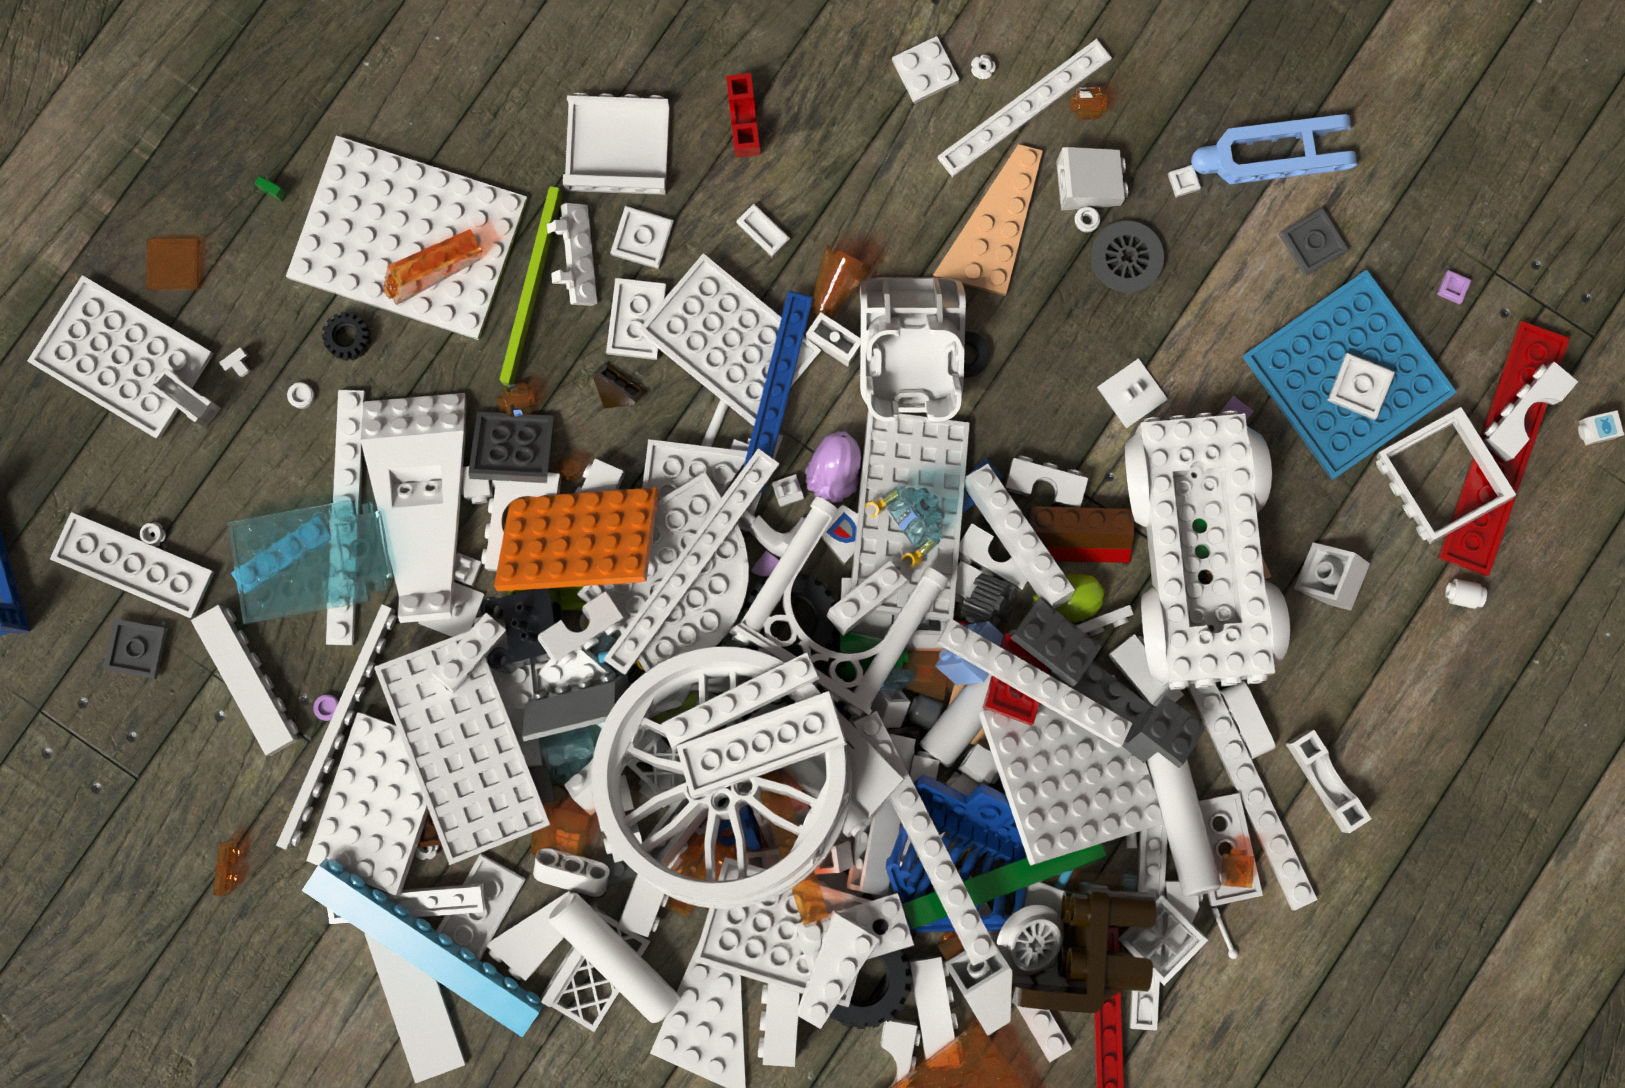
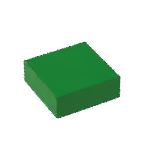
M258 176L254 183L261 191L283 202L287 195L281 186L262 176Z

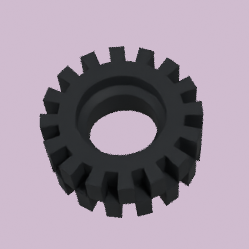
M341 312L342 315L334 314V319L331 320L329 318L326 321L328 325L323 326L322 329L325 331L322 334L324 346L338 359L341 358L345 361L351 359L353 361L356 360L357 356L362 357L364 355L362 352L364 350L368 351L369 347L367 345L372 340L369 336L371 331L368 329V325L353 313ZM346 327L353 328L356 332L355 341L348 346L341 345L337 339L339 331Z

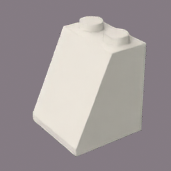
M1062 148L1056 162L1061 211L1081 209L1083 207L1100 208L1122 205L1125 198L1128 197L1127 182H1123L1122 173H1125L1126 165L1125 159L1120 157V150Z
M996 945L998 954L974 966L966 951L945 963L987 1035L1008 1024L1011 1019L1012 970Z

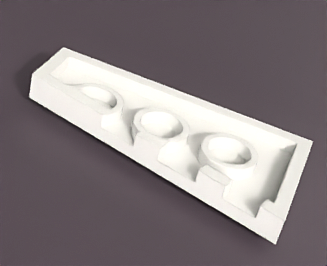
M834 909L830 917L831 921L828 930L825 931L822 940L823 944L819 955L815 959L811 978L807 982L797 1010L799 1017L820 1029L880 940L876 934Z

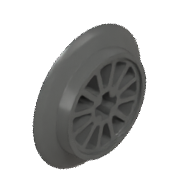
M1119 221L1108 225L1097 235L1091 249V263L1097 277L1109 288L1119 292H1137L1150 286L1160 275L1164 264V250L1158 236L1146 225L1135 221ZM1124 237L1129 238L1128 246L1125 245ZM1133 239L1139 241L1134 248H1132ZM1114 240H1119L1121 248L1114 242ZM1110 245L1116 252L1107 250V247ZM1141 245L1146 249L1140 252L1136 251ZM1123 252H1125L1127 255L1130 253L1133 255V257L1130 260L1131 263H1129L1127 260H1121ZM1106 255L1115 257V259L1106 261ZM1148 255V260L1139 258V256ZM1137 263L1146 265V269L1143 270ZM1111 264H1118L1113 270H1110L1108 267ZM1122 267L1121 276L1114 274L1118 268ZM1126 268L1128 269L1130 278L1124 277ZM1133 268H1134L1137 272H1139L1140 275L1135 276V275H1134Z

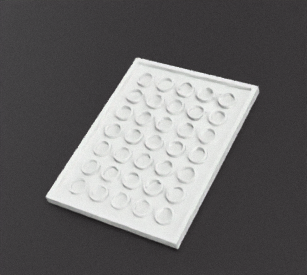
M336 136L286 277L479 340L528 198Z

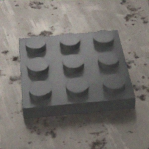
M477 412L469 465V479L547 483L554 416L524 414L511 417V413Z

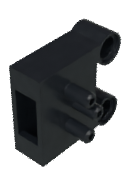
M532 589L501 598L487 597L482 601L480 605L481 615L484 616L487 613L497 623H505L508 649L495 647L488 654L487 663L490 668L503 673H512L518 667L551 660L539 642L538 635L560 620L564 624L559 589ZM498 605V612L494 615V609ZM505 655L506 661L501 665V659Z

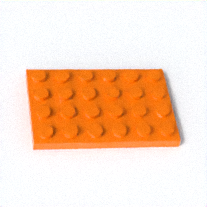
M657 488L521 497L509 504L494 587L497 591L647 582L659 499Z

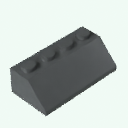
M610 672L600 676L598 680L593 681L590 677L577 682L578 685L570 686V683H566L556 687L554 691L548 692L547 689H542L533 693V698L525 703L523 740H533L605 722L616 702L630 687L627 675H616L615 672Z

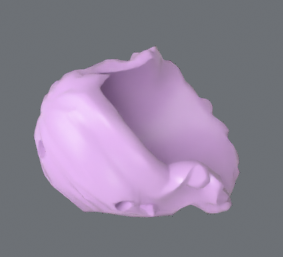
M838 431L825 436L805 469L807 489L814 491V497H821L826 501L829 500L831 503L842 502L843 498H847L856 492L860 484V476L858 474L861 468V451L857 441L846 431Z

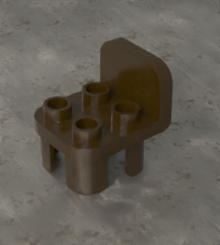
M1078 882L1075 892L1064 891L1061 901L1062 923L1072 925L1071 945H1060L1058 975L1059 977H1067L1069 987L1012 983L1011 1002L1025 1008L1096 1013L1102 1008L1106 1000L1122 990L1148 992L1152 983V961L1148 958L1134 957L1131 953L1107 951L1108 925L1153 927L1156 922L1154 894L1108 889L1106 884Z

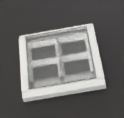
M1163 894L1156 900L1155 925L1151 928L1130 927L1119 938L1122 944L1135 957L1148 958L1152 961L1153 975L1163 985L1208 942L1205 935Z

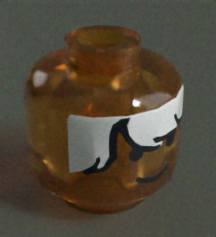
M1080 87L1076 90L1075 97H1070V112H1075L1078 120H1098L1101 118L1102 113H1106V93H1102L1099 87Z

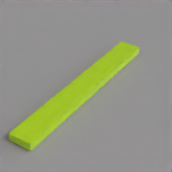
M550 186L499 379L504 386L514 384L553 235V232L548 234L547 223L554 222L553 220L557 219L563 196L560 189Z

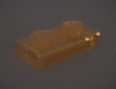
M226 841L219 843L213 895H230L231 891L235 888L236 876L233 875L234 864H237L239 859V849H236L237 842Z

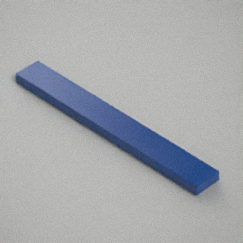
M788 291L743 469L757 449H760L773 459L813 300L811 296L793 291ZM766 484L763 486L760 493H764Z

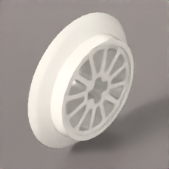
M1030 905L1011 915L1000 930L997 948L1010 966L1012 974L1016 976H1031L1046 969L1058 956L1060 945H1063L1064 925L1058 913L1044 905Z

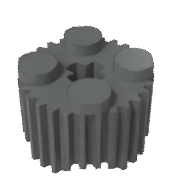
M980 573L973 583L977 587H975L971 597H966L963 602L962 613L967 615L968 623L974 624L989 621L999 630L1002 622L1007 623L1012 615L1013 609L1009 608V605L1016 596L1017 587L990 575Z

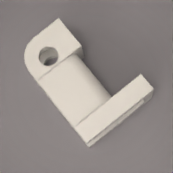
M167 368L162 371L150 387L152 391L184 412L188 418L204 428L209 425L221 409L217 404L201 396L186 385L184 380Z

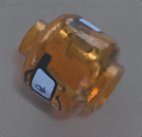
M524 382L504 386L502 388V396L497 397L501 412L506 411L509 417L531 414L533 407L537 406L533 387H528Z

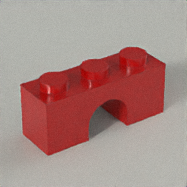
M751 73L726 76L735 158L760 155Z

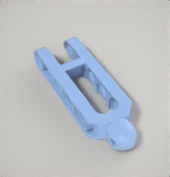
M1346 114L1229 128L1216 145L1200 147L1191 157L1192 166L1198 173H1218L1229 184L1342 171L1358 165L1356 152L1354 151L1316 155L1313 137L1326 136L1330 132L1346 129L1349 131L1352 129L1350 115ZM1303 138L1305 157L1240 165L1234 162L1232 158L1231 145L1247 143V145H1252L1258 141L1272 140V142H1277L1278 139Z

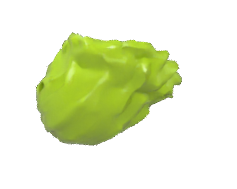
M1065 575L1075 591L1069 601L1055 608V610L1073 624L1077 621L1084 622L1086 619L1096 615L1103 605L1105 590L1098 580L1091 575ZM1037 594L1032 596L1035 602L1039 599Z

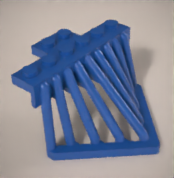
M924 774L913 783L938 834L944 833L941 840L946 850L956 840L949 853L954 865L961 853L972 846L959 873L962 881L969 879L978 858L985 852H987L980 875L992 871L995 862L1000 857L1003 858L1002 867L1027 858L1005 794L981 784L967 796ZM901 825L891 856L886 859L885 867L894 893L899 895L901 905L923 897L931 882L926 871H924L916 887L924 867L919 857L915 861L917 853L911 842L900 867L901 856L908 840V835L903 825ZM933 885L930 886L926 895L936 892ZM1026 888L1016 891L1014 913L1025 907ZM1006 895L995 899L993 912L990 915L980 916L987 931L1001 930L1004 923L1011 916L1003 915ZM949 917L911 930L906 918L910 932L955 931Z

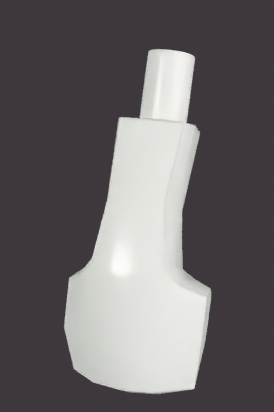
M746 510L741 517L743 521L750 525L747 530L768 551L779 557H782L805 520L804 517H801L789 532L779 533L771 529L759 515L755 517Z

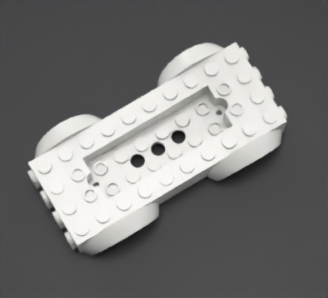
M1237 411L1222 412V416L1200 413L1196 415V418L1187 419L1185 415H1176L1170 417V420L1160 421L1159 417L1146 418L1144 422L1140 423L1135 435L1125 443V463L1133 517L1135 522L1146 527L1153 587L1142 594L1141 611L1146 656L1151 676L1159 683H1162V687L1169 686L1170 691L1183 690L1185 687H1189V684H1195V688H1208L1211 685H1215V682H1221V686L1237 685V683L1242 682L1241 680H1247L1248 684L1263 683V681L1268 680L1270 675L1275 673V667L1284 659L1290 639V619L1285 598L1278 587L1264 580L1257 513L1261 511L1268 500L1272 481L1271 458L1266 441L1261 434L1246 425L1245 414H1238ZM1203 519L1206 522L1207 529L1204 533H1196L1193 530L1192 523L1194 520ZM1199 545L1207 547L1209 551L1208 557L1205 559L1198 558L1195 554V548ZM1201 570H1208L1212 573L1213 580L1210 584L1204 585L1199 582L1198 573Z

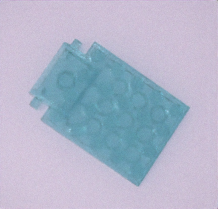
M345 500L227 522L243 624H252L371 602L369 583H375L376 591L386 590L385 580L392 579L393 577L382 512H374L372 503L362 504L363 514L357 515L355 501Z

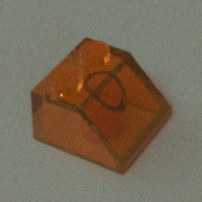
M542 803L550 825L532 832L531 854L536 855L542 848H552L584 857L594 816Z

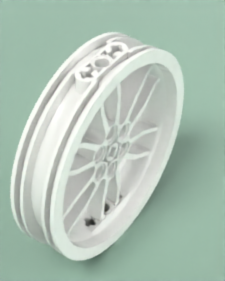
M710 647L672 657L643 674L624 692L609 713L598 737L592 765V793L602 829L612 847L630 868L650 885L679 901L700 907L729 909L751 906L773 899L798 885L822 863L833 848L844 826L852 792V769L847 745L824 752L826 782L817 799L791 786L756 776L694 799L690 796L686 782L653 797L629 815H625L621 798V773L631 755L656 768L684 775L681 762L654 757L636 748L645 730L648 731V729L667 738L662 725L650 720L656 707L670 695L699 682L700 705L709 700L708 679L730 677L731 690L739 686L740 677L753 679L785 663L768 654L738 647ZM810 683L787 694V696L797 703L821 693ZM740 718L728 723L726 728L738 724ZM752 783L753 787L749 793H740L743 784ZM762 791L789 796L810 805L811 809L805 818L803 826L800 825L798 827L775 815L758 800ZM685 798L690 801L671 823L640 844L630 828L632 825L663 806ZM722 798H729L730 803L728 807L719 809L718 802ZM744 805H749L775 825L798 835L791 852L785 858L764 871L751 876H747L746 841L739 815V810ZM704 808H708L704 842L706 877L704 880L675 872L649 854L652 849L681 831ZM721 819H730L736 839L738 878L734 880L715 881V844Z

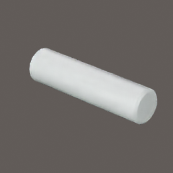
M1010 630L1008 633L1013 635L1015 630ZM991 674L988 675L984 683L966 684L920 741V746L936 760H940V763L945 767L952 766L983 727L978 713L987 710L982 707Z
M1157 752L1147 760L1182 894L1185 897H1193L1217 891L1222 885L1188 760L1178 768Z
M577 893L566 896L553 909L549 916V923L651 1023L663 1020L674 1009L678 1002L679 994Z

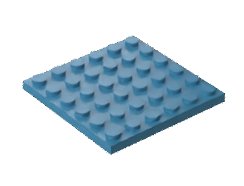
M1367 269L1242 356L1331 480L1341 475L1457 393ZM1346 353L1395 372L1378 417L1375 420L1327 401Z

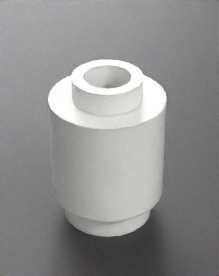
M1454 579L1452 583H1448L1445 596L1450 604L1475 609L1484 606L1487 598V589L1479 583Z

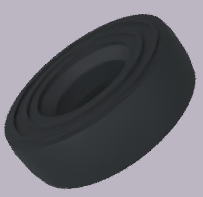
M965 331L964 345L972 346L977 354L974 362L964 364V377L968 378L980 374L986 368L990 358L988 344L980 335Z

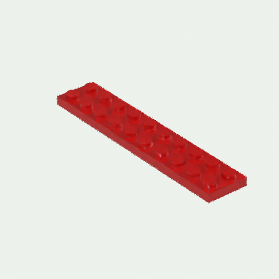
M1524 321L1518 323L1480 433L1482 440L1487 436L1484 434L1485 430L1494 421L1498 423L1503 417L1500 414L1501 411L1510 402L1514 404L1519 398L1516 395L1525 384L1530 385L1535 378L1532 375L1541 365L1547 366L1555 362L1561 366L1570 338ZM1537 402L1528 408L1524 418V427L1529 440L1513 459L1504 462L1487 448L1516 495L1548 403ZM1472 457L1450 523L1498 497L1474 457ZM1516 496L1507 503L1446 535L1438 559L1478 574L1489 576Z

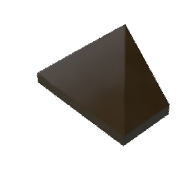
M605 362L593 374V379L604 408L634 406L647 393L645 388L608 362Z

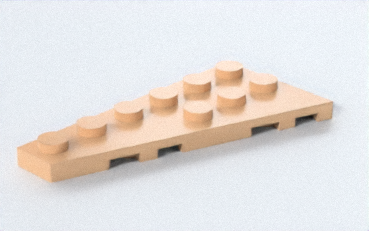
M1018 144L932 277L956 279L961 281L964 286L1006 296L1043 150Z

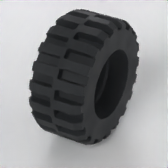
M800 571L792 585L791 597L801 598L812 607L816 617V625L809 638L818 645L831 650L837 640L839 630L828 619L827 614L829 609L837 603V600L824 582H820L817 577L811 574L807 575ZM769 576L761 583L759 582L751 594L748 595L743 608L742 619ZM763 627V628L761 629V631L759 632V634H761V635H763V636L765 637V635H764V627ZM798 644L782 647L796 657L803 655V651ZM754 645L749 646L751 650L758 651L759 649ZM810 649V650H811V656L814 655V654H818L817 652H815V651H813L812 649Z
M872 926L873 931L876 934L883 935L886 933L885 931L877 929L874 926ZM901 949L878 956L886 969V983L878 996L868 1001H855L851 999L849 1007L837 1004L829 1017L834 1021L841 1022L843 1026L857 1027V1029H865V1027L871 1026L873 1028L879 1027L881 1023L892 1020L893 1016L903 1009L904 1003L909 998L911 992V965L905 950Z

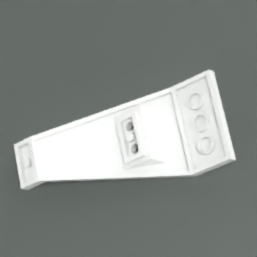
M465 393L363 402L361 444L399 594L398 618L400 623L452 618L466 436L467 399Z

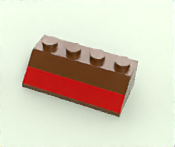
M1031 506L1028 509V523L1055 561L1130 563L1134 536L1132 509Z

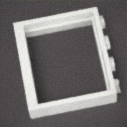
M1462 407L1380 451L1376 457L1378 459L1376 461L1378 469L1383 475L1387 474L1391 480L1389 486L1396 497L1400 495L1405 503L1402 505L1405 513L1410 519L1412 517L1418 524L1416 530L1422 540L1427 539L1429 544L1507 503L1516 496ZM1453 424L1498 497L1434 532L1391 463L1390 458Z

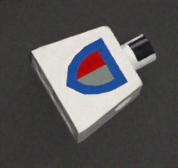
M841 505L821 538L840 562L845 565L854 555L858 514Z

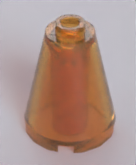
M826 245L812 296L811 306L815 307L813 312L818 315L821 312L826 316L828 314L834 316L860 282L868 275L872 267L865 265L863 269V262L837 249H834L832 253L830 252L832 247Z

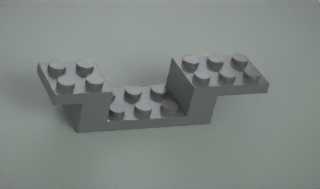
M1040 598L1034 603L1010 637L1050 668L1048 675L1130 721L1132 726L1122 747L1143 763L1158 752L1180 768L1184 765L1206 729L1204 724L1166 695L1150 706L1095 664L1092 660L1102 646Z

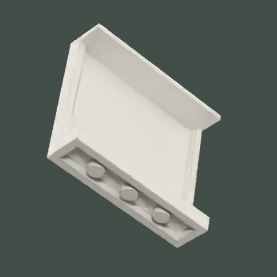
M574 93V96L567 95L569 107L565 174H563L565 191L666 195L670 111L668 99L658 95H652L649 98H639V96L632 94L624 95V97H614L612 94L606 93L599 94V97L589 96L586 93Z

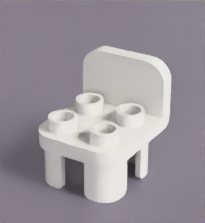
M877 277L862 280L860 282V389L862 398L867 404L870 413L882 421H898L899 412H926L929 421H946L951 419L960 409L963 393L966 299L962 282L952 278Z

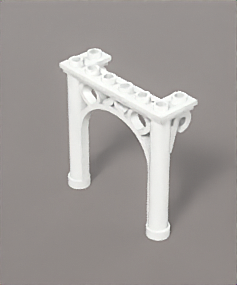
M816 496L810 505L812 509L741 623L731 628L729 633L733 635L732 640L745 648L748 645H754L759 648V652L773 656L785 663L796 658V656L782 647L793 644L796 637H798L801 641L797 644L801 647L803 654H809L813 663L818 660L828 662L829 658L835 659L828 668L830 678L816 669L820 679L812 682L815 687L818 685L826 692L829 691L832 694L833 701L836 703L839 701L843 704V710L854 717L870 715L872 711L870 709L871 703L939 591L944 590L949 580L940 572L926 567L885 637L875 647L865 652L855 654L837 653L818 645L802 631L791 607V589L794 580L827 526L838 512V509L830 502ZM783 595L785 615L770 617ZM774 621L788 622L791 629V637L787 641H780L771 635L770 626ZM763 627H764V635H765V637H764L763 635L759 634V632L761 631V629H762ZM810 649H812L813 651L817 652L818 654H814V655L811 656V650H810ZM876 654L863 675V669L858 660ZM850 661L856 670V677L852 682H845L836 675L835 668L839 662ZM857 686L854 692L847 689Z

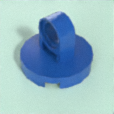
M744 805L740 808L739 815L745 841L753 853L763 849L762 835L760 830L758 831L757 820L752 807ZM730 819L720 821L717 834L718 843L723 846L735 845L734 833L731 836L721 835V832L726 829L733 830Z

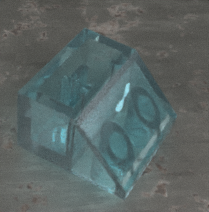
M592 725L539 738L540 750L553 786L567 783L593 759L597 742Z

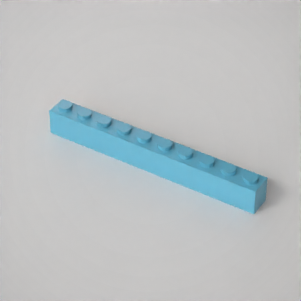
M325 858L318 865L302 890L521 1037L524 1036L544 1005L538 995L525 991L519 987L514 979L504 977L497 972L493 965L487 962L483 963L475 957L472 951L459 947L453 943V940L448 935L438 933L431 928V925L426 920L417 919L409 913L405 906L393 903L387 899L385 893L378 889H372L365 884V881L360 876L351 875L335 860Z

